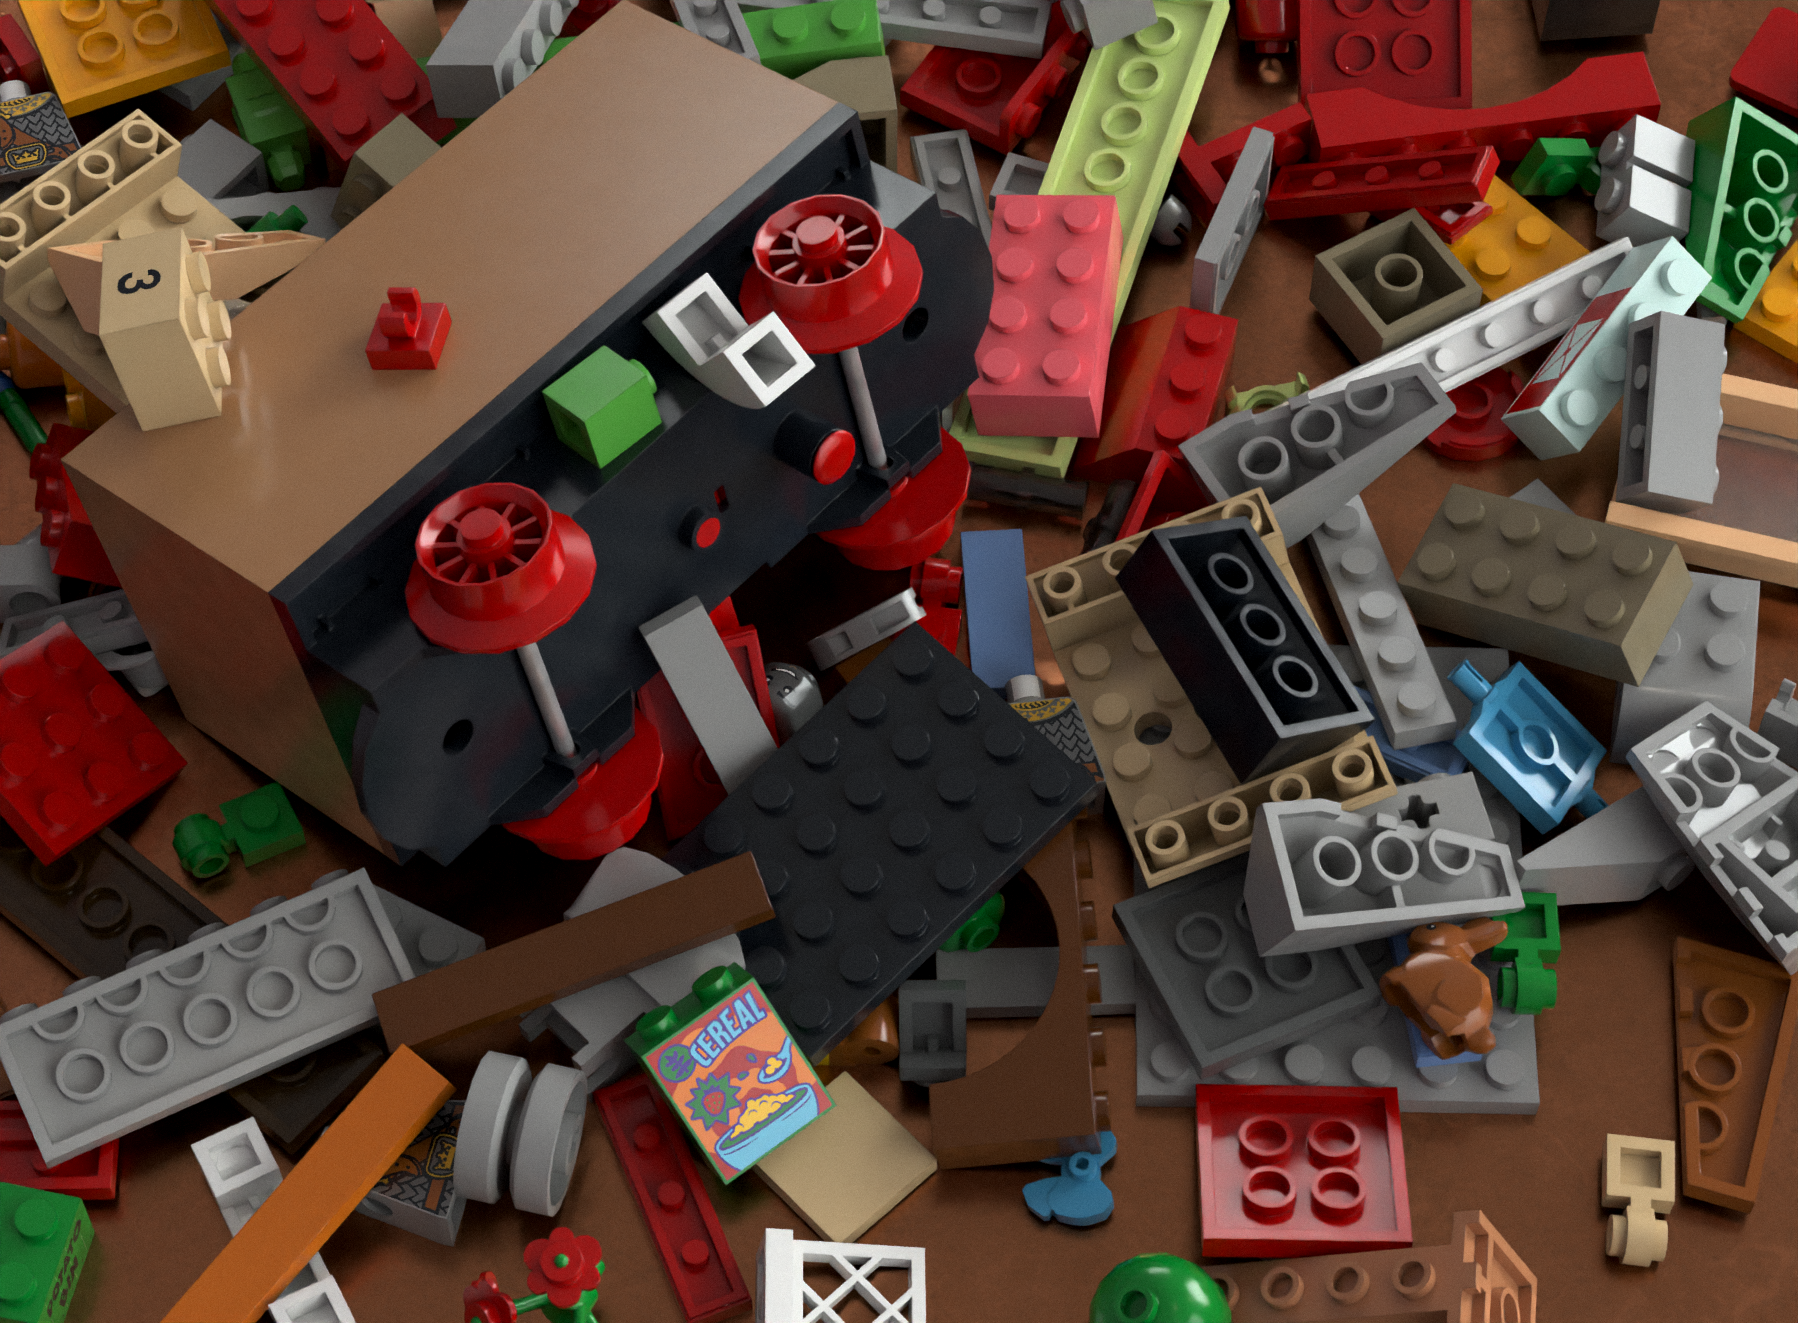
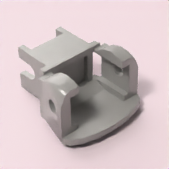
M627 847L618 848L605 856L572 906L563 913L564 921L684 875L671 865L647 852ZM734 933L538 1007L519 1024L521 1034L529 1042H532L548 1028L574 1054L572 1057L574 1068L586 1072V1077H589L587 1079V1100L593 1103L592 1092L613 1085L638 1063L624 1042V1039L637 1031L636 1024L644 1015L663 1005L671 1007L693 991L692 985L697 978L714 967L722 965L728 967L733 962H736L745 970L746 966L740 941ZM532 1010L519 1014V1016L524 1018Z

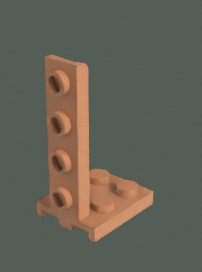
M1481 1210L1453 1212L1452 1240L1450 1245L1201 1267L1223 1289L1232 1313L1231 1323H1535L1537 1278Z

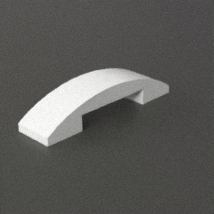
M254 1117L191 1145L195 1158L232 1238L283 1181L280 1169ZM319 1252L312 1257L280 1296L268 1305V1312L274 1323H356L333 1275L329 1274Z

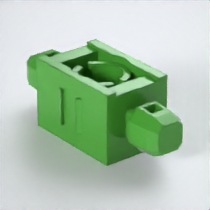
M246 52L237 54L232 62L233 76L225 78V82L233 102L231 112L241 139L262 152L267 176H271L278 188L286 192L301 188L306 179L304 165L312 163L305 124Z

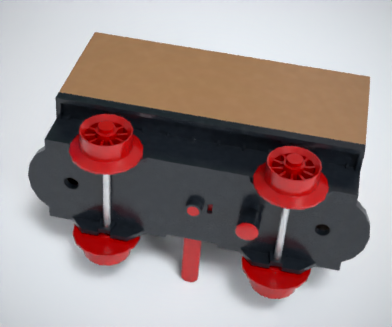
M622 0L230 320L231 339L223 341V349L229 363L231 383L229 386L222 387L221 416L142 431L129 403L65 455L61 462L187 721L400 866H403L421 850L446 867L491 825L501 824L510 833L531 840L544 853L562 860H588L615 851L631 840L648 818L652 802L651 794L658 786L665 758L656 727L635 708V693L661 670L640 632L639 626L697 595L717 632L740 627L730 594L763 564L772 568L808 534L816 533L824 541L836 544L838 551L851 563L871 570H899L921 563L939 551L951 536L954 529L956 511L967 497L972 471L963 445L941 427L940 413L979 378L974 354L989 320L994 292L992 256L982 232L963 216L950 210L940 209L935 191L869 159L858 111L635 4ZM708 273L748 326L774 311L816 366L766 407L760 409L742 407L716 394L691 375L664 349L642 322L691 282ZM389 287H415L419 292L421 303H446L452 324L436 370H372L365 349L381 304L390 303L387 295ZM605 345L627 361L631 359L639 361L649 371L657 386V391L653 396L662 423L602 469H599L558 439L542 391Z

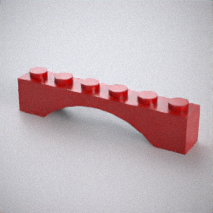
M1643 51L1587 58L1571 75L1549 89L1517 102L1489 108L1452 110L1423 107L1385 97L1364 87L1306 94L1304 106L1312 118L1307 155L1310 163L1493 146L1499 161H1518L1524 159L1538 138L1585 139L1589 148L1601 147L1603 141L1611 132L1621 129L1636 114L1657 123L1661 102Z

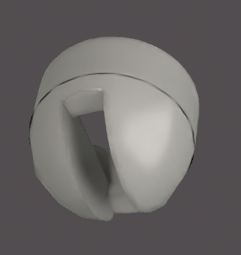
M1172 194L1161 203L1149 236L1156 243L1168 247L1182 243L1181 239L1173 232L1176 226H1179L1187 233H1190L1192 229L1190 212Z

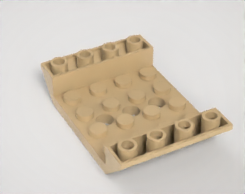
M140 109L135 110L0 204V315L116 414L130 402L100 337L84 332L48 262L47 248L97 241L122 240L182 227L187 239L208 240L213 242L214 247L215 236L218 234L246 233L177 176L182 144ZM292 270L234 300L236 301L235 303L225 305L229 319L232 320L239 314L237 311L245 309L241 304L248 307L249 303L254 302Z
M1261 486L1025 576L1070 697L1077 701L1105 773L1107 790L1148 888L1249 851L1256 808L1262 803L1322 798L1342 803L1341 810L1352 812L1398 794L1397 787L1374 736L1368 737L1365 730L1327 753L1241 785L1115 579L1151 530L1247 516L1321 633L1289 562L1283 533ZM1163 725L1172 730L1169 737L1160 744L1146 745L1139 741L1140 735L1148 727Z

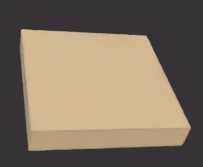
M844 1071L825 1087L837 1106L756 1163L751 1169L825 1242L853 1243L937 1170V1158L849 1073Z

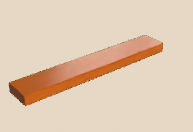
M402 1043L160 1323H256L268 1310V1305L280 1296L457 1089Z

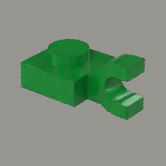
M1538 138L1510 178L1519 195L1565 196L1575 184H1580L1585 190L1596 195L1601 186L1602 164L1598 160L1601 147L1589 148L1585 139Z

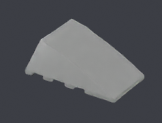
M1705 701L1632 747L1626 755V759L1662 818L1703 876L1747 930L1791 976L1798 971V772L1776 758L1780 748L1708 701Z

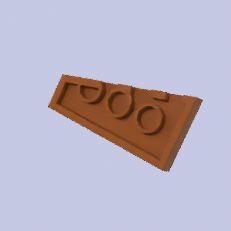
M1677 936L1673 946L1683 1195L1750 1214L1757 1197L1798 1014V971L1790 976L1778 963Z

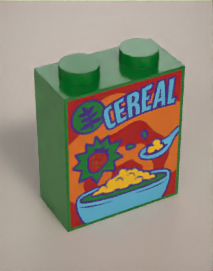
M733 962L728 967L723 965L714 967L702 974L693 983V991L671 1007L663 1005L648 1012L636 1024L637 1031L624 1039V1042L707 1167L725 1185L837 1106L755 978L736 962Z

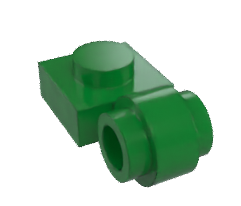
M276 781L220 804L219 809L224 822L222 825L203 813L193 814L182 819L174 828L175 837L172 841V846L182 867L186 871L193 872L195 877L206 878L221 872L228 865L229 854L238 851L247 868L305 844L306 841L303 828L280 783Z
M1521 892L1525 904L1524 909L1519 912L1489 917L1493 921H1505L1508 926L1506 938L1501 943L1489 948L1490 961L1513 962L1511 967L1499 968L1497 976L1498 1006L1510 1008L1511 1013L1515 1015H1541L1543 1009H1554L1557 997L1556 972L1554 969H1544L1542 963L1556 964L1561 952L1556 893Z

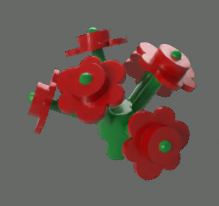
M558 1227L551 1232L549 1240L543 1238L535 1239L524 1250V1263L531 1271L527 1277V1286L533 1294L512 1299L508 1294L499 1292V1285L492 1271L482 1272L479 1279L472 1281L471 1285L466 1287L463 1293L465 1323H516L517 1316L541 1309L545 1317L552 1323H598L591 1310L598 1301L599 1295L596 1288L599 1286L601 1275L605 1271V1264L601 1259L602 1249L594 1237L589 1235L574 1237L573 1232L569 1228Z

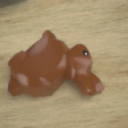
M1485 916L1470 920L1462 927L1446 922H1433L1417 926L1406 937L1410 955L1405 958L1400 966L1393 967L1384 973L1379 980L1383 999L1390 1007L1398 1006L1404 1015L1421 1031L1423 1042L1441 1060L1456 1057L1465 1051L1486 1055L1496 1046L1495 1036L1489 1030L1493 1016L1489 978L1471 964V960L1476 954L1501 943L1506 938L1508 926L1505 921H1493Z

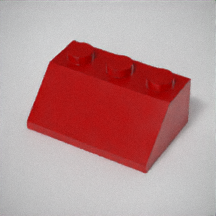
M1178 306L1120 327L1108 359L1099 438L1083 437L1073 467V476L1137 491L1154 452L1164 450L1195 481L1179 452L1178 445L1215 424L1233 365L1239 319Z

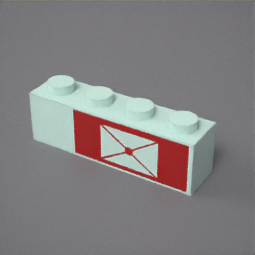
M1673 236L1633 247L1501 420L1540 460L1580 452L1624 394L1629 324L1659 311L1684 315L1712 277Z

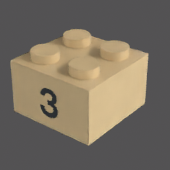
M182 227L103 243L99 337L142 431L221 416L222 387L229 386L231 383L229 363L223 349V341L231 339L229 315L222 300L213 302L209 292L211 290V279L206 259L201 251L192 252Z

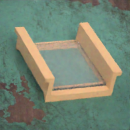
M1723 373L1720 394L1723 423L1717 437L1716 451L1719 482L1713 495V504L1683 514H1675L1616 502V481L1605 523L1675 541L1685 563L1798 588V390Z

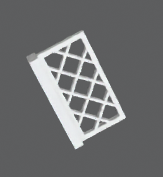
M765 1229L756 1253L755 1323H816L819 1319L824 1323H845L832 1308L853 1289L880 1314L872 1323H926L925 1248L793 1240V1230ZM803 1261L829 1263L846 1281L823 1301L803 1281ZM851 1264L863 1266L857 1271ZM879 1266L908 1268V1291L892 1305L865 1279ZM803 1302L812 1310L804 1319ZM907 1305L909 1322L900 1314Z

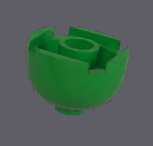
M1167 1252L1140 1253L1118 1263L1100 1281L1089 1305L1088 1323H1231L1232 1313L1223 1289L1197 1264Z

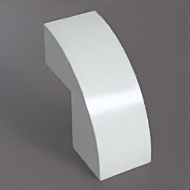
M708 273L691 282L642 322L664 349L691 375L716 394L742 407L751 409L766 407L816 366L774 311L748 326Z

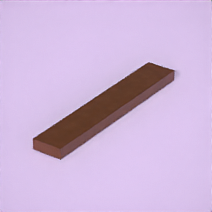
M752 851L371 995L390 1054L392 1055L402 1043L416 1054L776 918L755 858Z

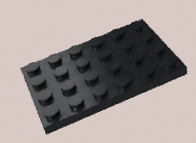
M914 621L660 860L671 865L685 876L752 851L776 918L735 933L740 941L746 966L745 970L755 978L808 1062L816 1067L1096 798L1100 791L1098 783Z

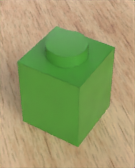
M605 345L542 391L558 439L599 469H602L662 423L653 396L657 391V386L649 371L639 361L635 359L627 361Z

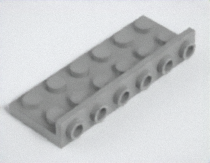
M365 868L350 874L346 869L330 872L317 879L311 885L312 890L290 900H287L286 896H276L267 899L252 908L250 911L251 916L227 927L223 922L209 924L192 933L188 937V944L164 953L162 949L144 952L128 961L125 965L126 970L102 981L99 976L81 979L65 988L62 992L63 997L39 1008L35 1003L24 1004L3 1014L0 1017V1060L47 1168L56 1166L380 1023L371 994L416 976Z

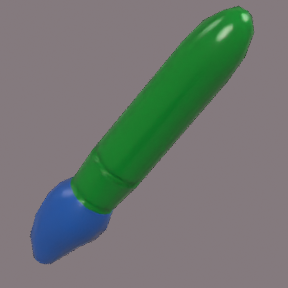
M0 371V407L32 455L37 443L46 444L48 435L23 398L16 391L11 377Z

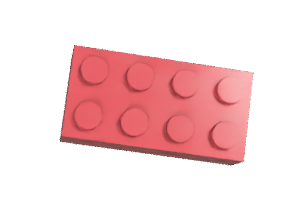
M996 195L989 251L992 256L994 292L988 324L974 354L979 378L968 387L967 394L978 435L1099 438L1124 239L1115 195Z

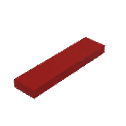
M1493 146L1287 165L1280 168L1263 206L1270 220L1482 202L1500 161Z
M646 1073L592 1092L593 1103L684 1323H718L752 1310V1298L676 1118Z

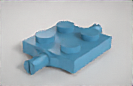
M1467 659L1460 662L1449 673L1450 675L1447 676V679L1473 703L1470 720L1453 742V745L1542 835L1559 825L1567 811L1573 806L1586 819L1609 806L1593 789L1595 769L1607 750L1520 661L1505 670L1492 686Z

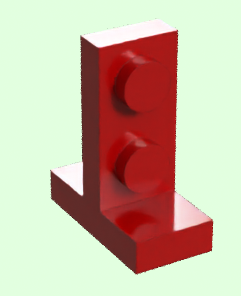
M1298 102L1201 146L1197 145L1187 131L1170 180L1207 231L1253 126L1273 132L1275 139L1271 170H1274L1278 167L1293 165L1301 157L1308 154L1312 118L1303 105Z

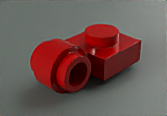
M928 557L925 563L921 562L912 565L909 588L912 587L916 593L914 599H920V604H917V606H923L927 614L916 622L956 657L962 626V610L946 608V604H959L963 567L952 566V560ZM908 625V626H906L905 628H903V629H901V630L895 632L894 640H895L901 633H903L910 625Z

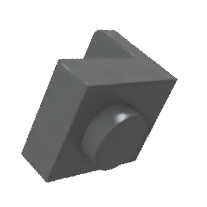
M905 980L899 986L900 1080L914 1081L920 1086L929 1087L930 1084L948 1082L966 1076V980Z

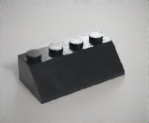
M1247 516L1151 530L1115 577L1241 785L1327 753L1367 729L1375 721V718Z

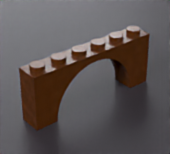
M1088 805L1012 877L1037 898L1055 924L1059 938L1057 978L1052 995L1041 1017L1027 1036L998 1061L968 1076L929 1085L932 1149L942 1170L1072 1157L1075 1153L1081 1151L1092 1155L1102 1154L1101 1132L1112 1131L1108 1090L1097 1091L1096 1068L1107 1067L1105 1032L1103 1026L1092 1027L1091 1004L1102 1003L1103 1000L1101 975L1098 963L1088 964L1086 948L1087 941L1098 940L1094 901L1083 902L1081 880L1093 879L1092 857L1089 839L1078 840L1077 819L1088 818Z

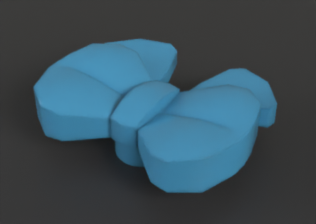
M1101 1132L1102 1154L1092 1155L1081 1151L1075 1153L1072 1157L1040 1160L1047 1164L1060 1165L1062 1176L1045 1178L1025 1185L1022 1192L1029 1210L1044 1221L1050 1220L1053 1215L1059 1222L1070 1225L1086 1226L1106 1220L1114 1210V1200L1112 1192L1100 1180L1102 1175L1100 1167L1117 1152L1118 1144L1112 1132Z

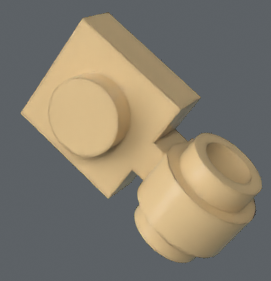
M1607 1133L1602 1145V1206L1625 1210L1622 1215L1611 1214L1609 1216L1606 1230V1254L1617 1256L1620 1264L1649 1267L1651 1261L1663 1262L1668 1243V1224L1665 1220L1655 1219L1654 1212L1670 1214L1675 1203V1141Z

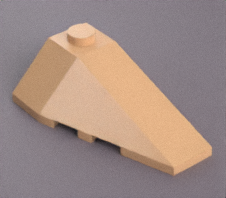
M292 230L218 234L215 236L214 247L213 242L208 240L187 239L192 252L201 251L206 259L211 279V290L209 292L212 299H230L231 301L295 268L326 243L325 238ZM117 240L47 248L48 262L84 332L99 336L103 243Z

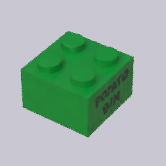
M0 1182V1323H64L95 1234L82 1198Z

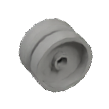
M488 1051L481 1059L472 1079L463 1109L454 1157L453 1185L455 1195L495 1204L510 1187L515 1209L554 1217L561 1207L569 1187L582 1137L587 1104L588 1084L586 1072L548 1063L532 1081L531 1070L526 1059Z

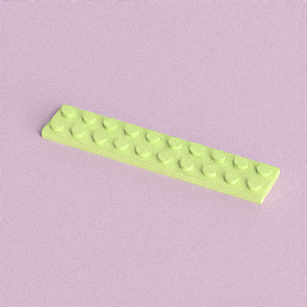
M1153 0L1158 23L1100 49L1094 50L1092 47L1039 189L1038 195H1115L1124 239L1110 346L1230 10L1229 0ZM968 388L964 391L949 434L963 445L970 464L1063 481L1078 437L978 435L967 395Z

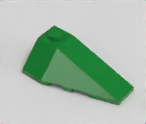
M1735 96L1688 122L1686 137L1695 140L1693 181L1686 187V189L1692 191L1689 234L1685 236L1686 250L1712 277L1695 301L1736 324L1745 318L1770 275L1768 266L1776 252L1786 247L1793 235L1790 228L1798 216V134Z

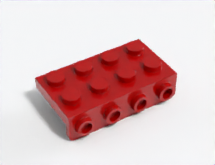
M1059 0L1052 3L1051 20L1042 59L935 45L901 87L900 104L953 130L965 129L970 138L1007 155L1008 152L1014 149L1022 137L1028 139L1033 135L1040 123L1044 108L1051 99L1057 101L1063 96L1069 85L1071 74L1080 62L1087 63L1092 45L1082 31L1075 34L1071 31L1063 15L1061 1Z

